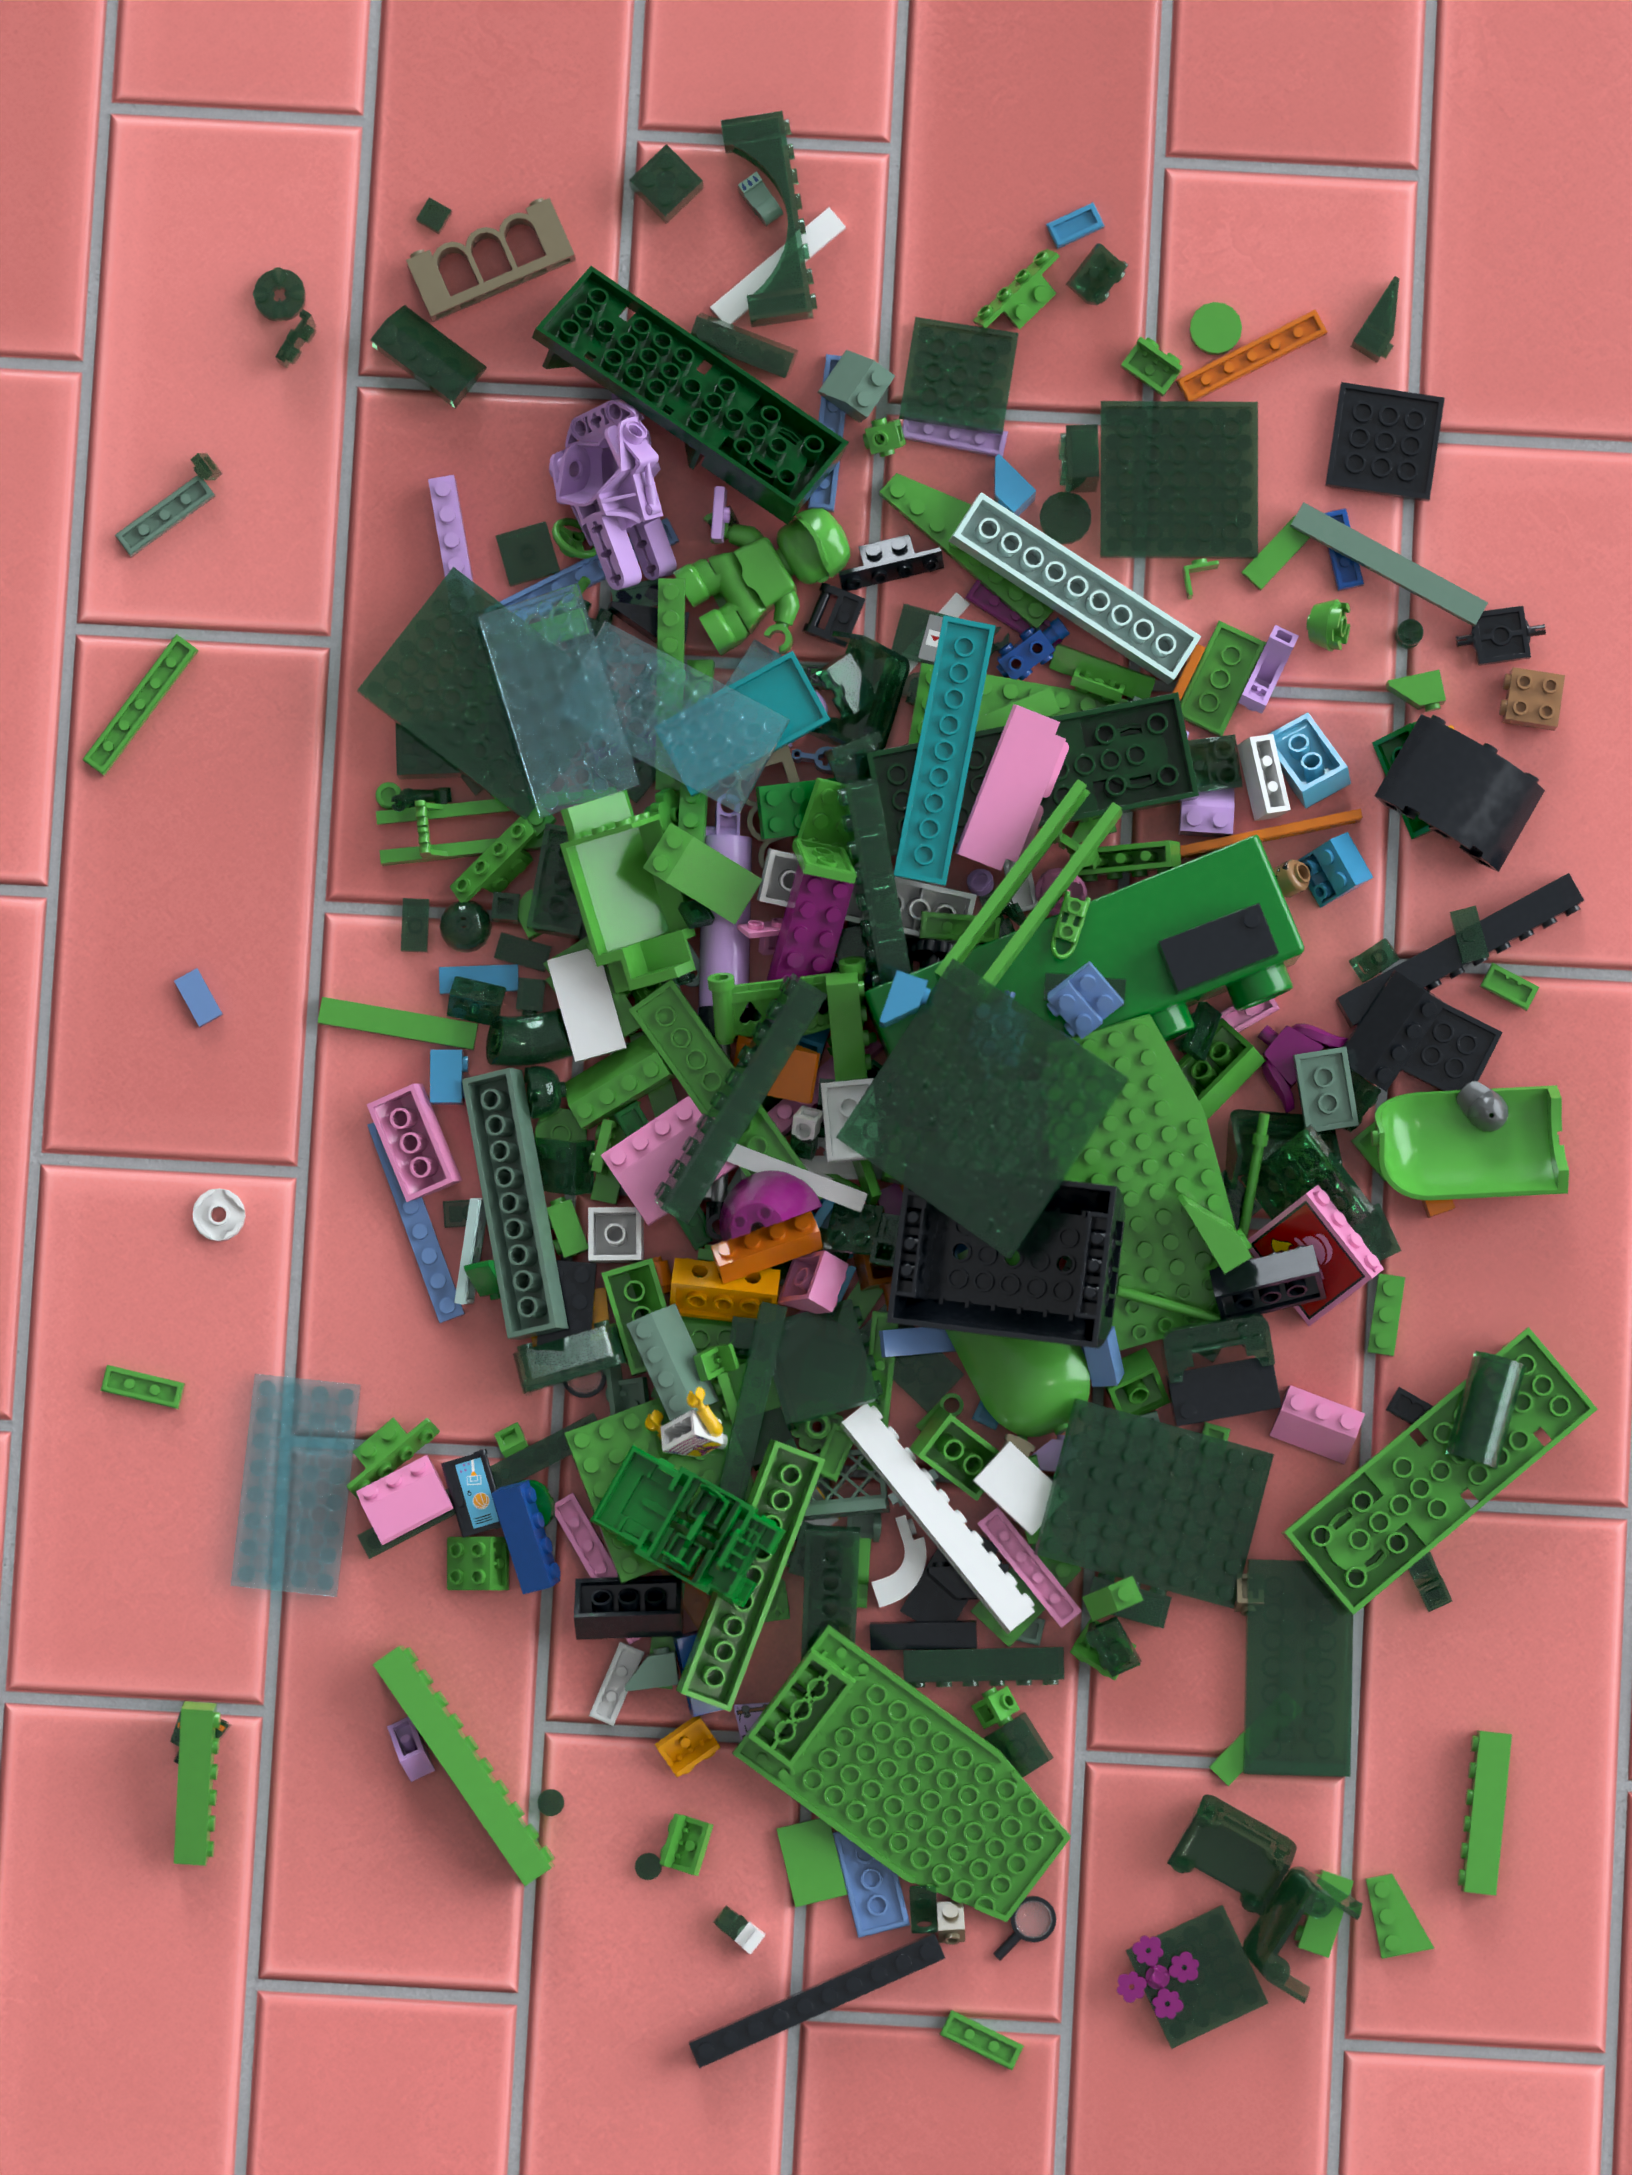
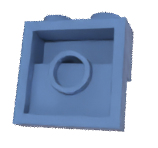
M1089 961L1048 992L1049 1003L1047 1006L1054 1016L1061 1015L1065 1019L1066 1023L1064 1026L1073 1037L1078 1035L1083 1039L1103 1024V1019L1122 1006L1124 1000Z

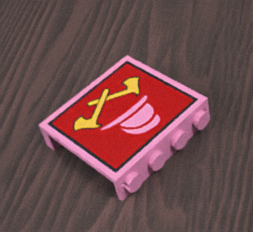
M1319 1185L1307 1192L1248 1239L1252 1246L1249 1250L1256 1259L1268 1256L1274 1252L1281 1253L1293 1250L1298 1246H1314L1326 1299L1294 1306L1308 1326L1312 1325L1384 1269L1379 1263L1378 1258L1363 1243L1361 1236L1352 1229L1345 1216L1338 1211L1328 1194Z

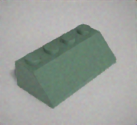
M676 1304L654 1311L626 1324L670 1422L691 1410H698L687 1404L690 1390L695 1395L697 1387L704 1389V1405L709 1406L719 1401L711 1381H700L693 1356L698 1353Z

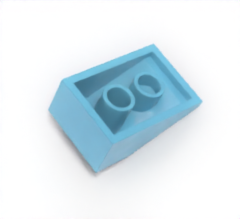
M1308 712L1269 733L1274 735L1282 773L1305 809L1351 784L1348 766Z

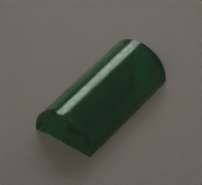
M1474 1351L1445 1454L1497 1469L1526 1365L1498 1355Z

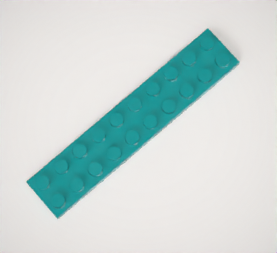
M943 616L895 863L894 877L946 886L996 625Z

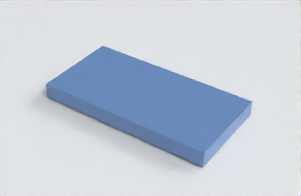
M834 1832L835 1845L858 1938L910 1925L898 1875L840 1832Z

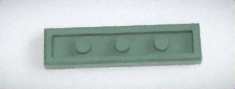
M198 474L115 534V536L130 557H133L213 499L215 494L201 475Z

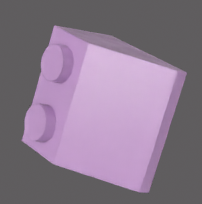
M1197 783L1199 797L1195 800L1180 802L1178 835L1216 838L1233 835L1234 786Z

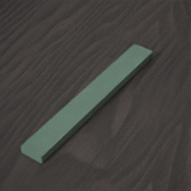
M1304 502L1291 523L1290 527L1474 627L1488 602Z

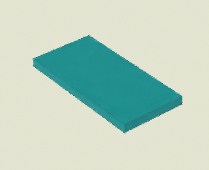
M791 651L654 728L690 795L693 797L825 725L831 719L795 653Z

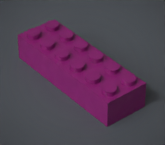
M798 863L766 981L830 973L855 883L804 874ZM801 995L792 1011V1015L796 1017L802 1013L810 1015L813 1013L814 1008ZM775 998L766 1017L775 1018L777 1016L778 1018H785L788 1012L778 999Z

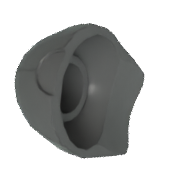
M1478 1081L1467 1083L1459 1091L1456 1097L1457 1103L1476 1128L1484 1132H1493L1505 1124L1509 1115L1508 1105L1498 1093Z

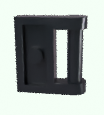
M821 583L819 588L821 593L808 624L805 623L802 631L808 635L846 648L866 599L830 584ZM830 596L837 597L825 630L818 628Z

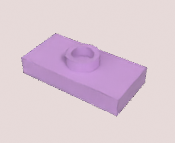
M716 486L714 488L711 538L714 543H724L725 523L730 522V507H726L727 490L724 486Z

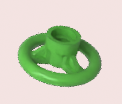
M563 518L554 523L552 535L563 554L568 557L582 559L592 558L597 554L594 545L590 550L584 551L582 543L587 539L583 531L579 533L564 527L572 526L582 531L576 519Z

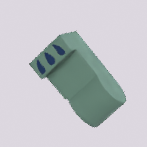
M757 171L738 184V192L765 226L783 215L781 207L771 195Z

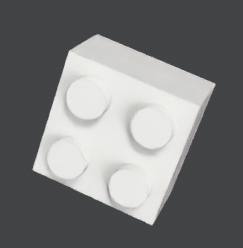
M588 1207V1261L590 1263H637L644 1260V1219L636 1207Z

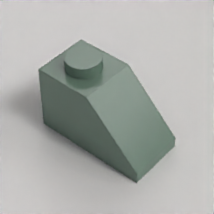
M669 1647L653 1649L654 1653L649 1654L626 1683L625 1691L678 1685L679 1674L676 1651H669Z

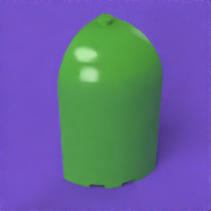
M1557 1085L1492 1089L1505 1100L1509 1113L1505 1124L1493 1132H1484L1476 1128L1469 1121L1456 1100L1460 1090L1408 1093L1385 1101L1376 1110L1375 1130L1371 1131L1372 1147L1376 1146L1379 1165L1385 1180L1397 1192L1417 1200L1567 1194L1569 1168L1564 1145H1560L1559 1135H1557V1132L1562 1131V1097Z
M968 1249L957 1255L958 1258L964 1259L968 1254ZM1012 1250L1007 1254V1262L1011 1266L1016 1265L1020 1261V1254L1016 1250ZM945 1330L984 1407L1006 1429L1027 1437H1039L1053 1432L1055 1435H1059L1069 1430V1424L1084 1411L1090 1393V1374L1085 1355L1080 1346Z

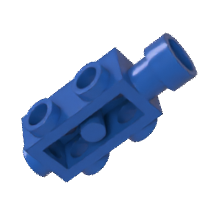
M1058 617L1050 622L1051 626L1044 631L1040 627L1035 630L1032 626L1019 635L1021 638L1019 642L1015 645H1012L1010 642L998 651L1000 656L997 657V660L1000 664L996 667L1003 677L1022 681L1033 672L1031 668L1036 664L1040 663L1043 665L1053 658L1054 655L1052 653L1055 651V647L1052 644L1058 639L1063 640L1070 634ZM1036 643L1042 645V650L1039 652L1032 650L1033 645ZM1014 659L1021 661V665L1018 668L1011 666V662Z

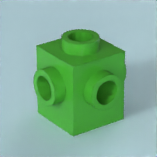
M886 417L873 420L871 421L872 426L865 429L866 433L863 434L865 447L870 449L871 455L879 453L880 457L888 456L895 453L894 449L906 444L900 419L887 422Z
M1008 1686L997 1690L996 1687L987 1690L981 1694L984 1699L971 1706L983 1729L996 1723L999 1727L1013 1720L1011 1715L1020 1710Z

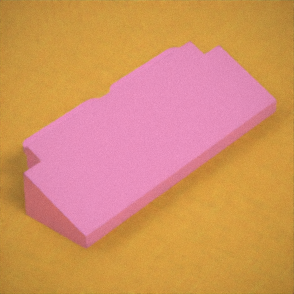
M1013 704L955 853L1000 871L1006 859L1017 862L1034 838L1044 813V808L1040 805L1042 798H1047L1051 795L1069 750V745L1065 742L1066 739L1055 735L1060 724L1059 721Z

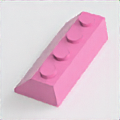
M411 1084L367 1104L406 1202L441 1191L462 1181L423 1084Z

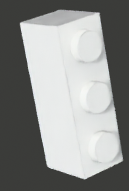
M1274 735L1249 737L1238 744L1237 748L1254 821L1278 818L1290 811Z

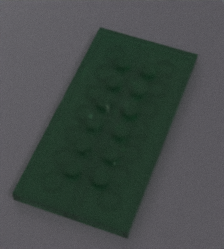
M1247 1559L1248 1605L1246 1612L1243 1774L1350 1777L1353 1615H1349L1305 1561Z

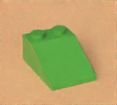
M1183 1194L1177 1196L1224 1274L1252 1258L1248 1251L1252 1246L1241 1229L1236 1231L1230 1223Z

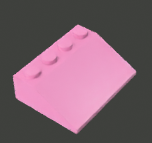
M687 1096L601 1155L648 1226L737 1167L735 1164L719 1159L723 1145L690 1096Z

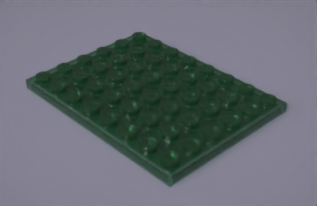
M455 567L443 579L357 690L361 696L525 820L621 697Z
M1075 1399L1034 1554L1122 1579L1133 1576L1137 1583L1234 1609L1237 1579L1242 1578L1274 1454Z

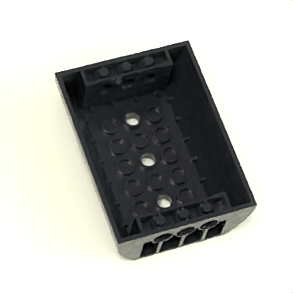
M907 1162L887 1323L1100 1348L1107 1339L1113 1323L1125 1225V1207L1120 1189L1117 1186ZM960 1244H964L968 1248V1254L964 1259H958L955 1256V1249ZM1012 1250H1016L1020 1254V1261L1014 1266L1007 1262V1254ZM1065 1256L1072 1260V1267L1067 1272H1063L1059 1268V1261Z

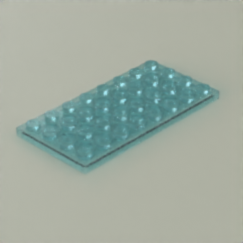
M575 583L478 616L539 818L561 812L560 810L641 786L579 584Z
M606 621L603 623L555 712V715L739 814L790 722L788 718Z
M255 1374L231 1586L338 1596L349 1489L346 1486L351 1480L361 1385Z

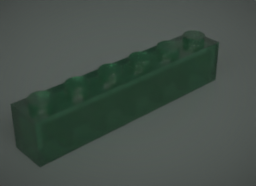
M1064 1647L903 1650L904 1681L914 1688L925 1687V1682H936V1687H952V1682L963 1681V1687L979 1686V1681H989V1686H1005V1681L1016 1680V1686L1032 1685V1680H1043V1685H1059V1679H1064Z

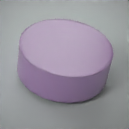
M986 869L972 871L967 877L969 891L977 896H984L990 893L994 887L992 874Z

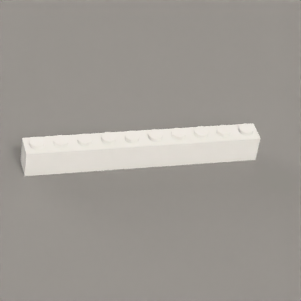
M866 1402L842 1421L840 1427L1004 1631L1009 1634L1035 1612L1032 1608L1034 1606L1033 1601L1026 1593L1021 1595L1015 1587L1018 1584L1009 1572L1004 1574L998 1566L1001 1563L992 1551L988 1553L982 1546L984 1541L975 1530L971 1532L965 1525L967 1520L958 1509L954 1511L948 1504L950 1499L941 1488L937 1490L931 1483L933 1478L925 1468L920 1469L914 1462L916 1457L908 1447L903 1448L897 1441L900 1437L891 1426L887 1428L881 1421L883 1416L874 1405L870 1407Z

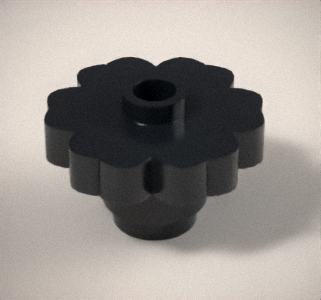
M918 939L916 942L909 943L908 956L920 962V970L944 960L955 944L931 939Z

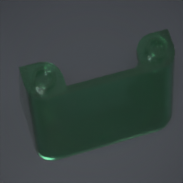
M1250 1313L1169 1329L1162 1339L1161 1358L1170 1384L1183 1381L1184 1371L1188 1367L1194 1366L1193 1353L1242 1345L1245 1348L1246 1355L1257 1357L1262 1367L1274 1365L1275 1359L1270 1328L1266 1318L1259 1313Z
M1207 1794L1202 1797L1167 1864L1171 1865L1179 1873H1189L1193 1871L1194 1867L1241 1893L1240 1901L1242 1907L1251 1913H1257L1261 1916L1290 1869L1297 1846L1287 1836L1221 1799Z

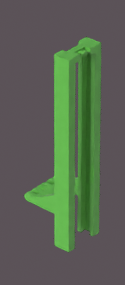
M1079 779L935 971L937 980L946 986H950L978 1007L982 1005L1080 871L1087 866L1092 869L1098 866L1100 862L1098 847L1123 815L1122 807L1112 802L1082 844L1077 843L1062 833L1064 827L1090 794V791L1086 789L1087 785ZM1053 843H1058L1060 848L1063 850L1066 848L1069 854H1073L1072 858L974 989L970 986L964 988L960 982L953 981L954 975Z
M617 787L452 804L428 803L425 800H417L413 808L376 811L377 825L417 821L418 842L420 845L380 850V861L382 866L481 856L498 839L432 845L428 821L431 819L528 810L536 801L544 808L577 805L618 793ZM567 831L544 833L539 839L534 836L522 849L533 851L559 847L560 844L569 841Z

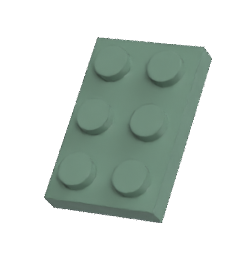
M1340 1047L1293 1055L1305 1134L1358 1126L1359 1122L1347 1048Z

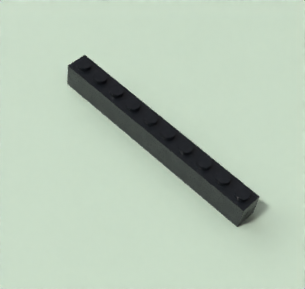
M1568 873L1343 994L1335 1001L1348 1025L1352 1028L1359 1023L1394 970L1431 991L1442 984L1440 980L1449 975L1453 979L1464 973L1463 967L1473 963L1475 967L1488 960L1486 955L1495 950L1499 954L1511 947L1509 942L1517 938L1523 941L1534 935L1533 929L1541 925L1545 929L1558 922L1555 917L1563 913L1568 917L1579 911V904L1584 899L1571 875Z
M932 1932L690 2040V2048L699 2068L704 2067L945 1959V1955L935 1933Z

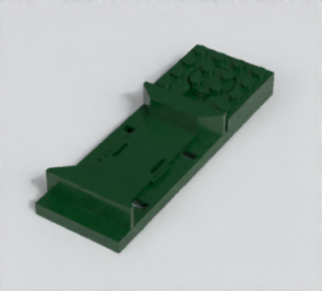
M593 266L586 270L534 330L532 338L549 349L543 363L544 368H577L685 442L688 465L691 469H694L703 459L702 467L787 525L838 464L849 443ZM627 307L635 312L628 322L619 317ZM704 360L712 365L705 375L696 370Z
M1178 692L1049 717L1060 722L1055 735L1066 739L1065 742L1068 743L1069 750L1051 795L1047 798H1042L1040 805L1044 808V813L1037 829L1043 827L1078 779L1087 785L1086 789L1090 791V794L1068 823L1075 821L1084 823L1091 818H1101L1112 802L1122 807V814L1195 800L1199 797ZM1005 726L975 732L954 845L959 843ZM919 743L866 753L886 858L896 857L898 853Z

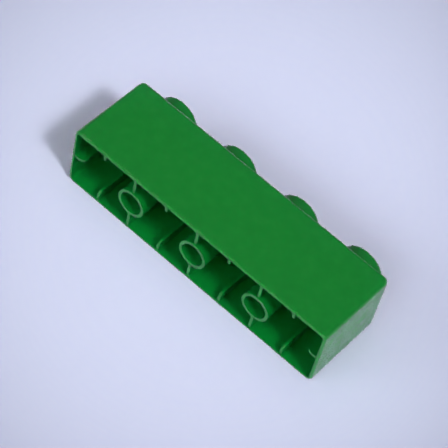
M1253 835L1090 901L1077 946L1074 952L1064 960L1055 958L1051 951V938L1059 914L1045 919L983 1002L992 1006L1001 1005L1005 990L1010 991V993L1014 992L1016 995L1012 1009L1017 1013L1031 1016L1017 1069L1004 1065L995 1066L991 1080H1009L1031 1071L1034 1080L1047 1081L1046 1043L1072 1036L1064 1026L1066 1023L1065 1019L1061 1015L1054 1016L1047 1006L1049 1003L1048 992L1089 961L1124 1000V1004L1103 1019V1024L1097 1028L1150 1014L1165 1042L1195 1028L1188 1009L1192 1005L1228 992L1235 1010L1241 1011L1269 1001L1293 989V983L1286 968L1297 962L1304 952V944L1259 836ZM1260 903L1279 952L1277 957L1176 994L1157 946L1158 942ZM1064 913L1063 923L1067 922L1068 913ZM1075 917L1073 926L1077 927L1080 917ZM1017 931L975 947L954 975L953 981L960 982L964 988L970 986L974 989ZM1057 938L1056 951L1058 954H1065L1070 949L1072 942ZM942 961L909 974L928 981L927 988L931 989V993L926 1007L920 1006L919 1012L886 1028L879 1027V1021L893 981L865 992L866 1008L909 1113L912 1116H920L932 1111L937 1124L941 1079L984 1080L980 1078L984 1062L964 1054L978 1006L950 986H946L936 979L935 971Z

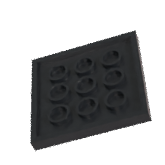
M1341 382L1325 486L1429 502L1445 398Z

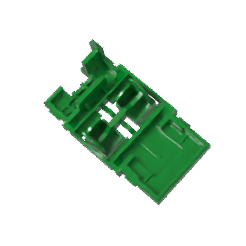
M634 1445L631 1446L590 1520L592 1523L617 1536L616 1539L629 1547L631 1545L635 1546L636 1548L633 1552L706 1594L712 1595L714 1591L718 1593L719 1598L743 1608L757 1586V1583L746 1577L753 1561L761 1549L774 1555L786 1532L784 1529L776 1526L777 1523L764 1515L761 1517L757 1515L759 1509L683 1466L677 1470L672 1463L663 1458L659 1460ZM700 1486L701 1491L688 1512L690 1517L696 1520L692 1525L677 1517L676 1514L678 1510L685 1513ZM720 1492H722L723 1494H725V1495L729 1496L730 1498L736 1500L735 1503L733 1504L732 1500L728 1499L727 1497H725L724 1495H722ZM672 1521L690 1530L687 1536L677 1532L667 1550L664 1551L675 1529L670 1527ZM705 1525L716 1532L719 1531L722 1534L720 1540L702 1531V1527ZM700 1535L715 1544L714 1551L709 1549L707 1552L704 1546L695 1542L697 1536ZM661 1554L663 1556L661 1560L665 1565L658 1562V1559L661 1556Z

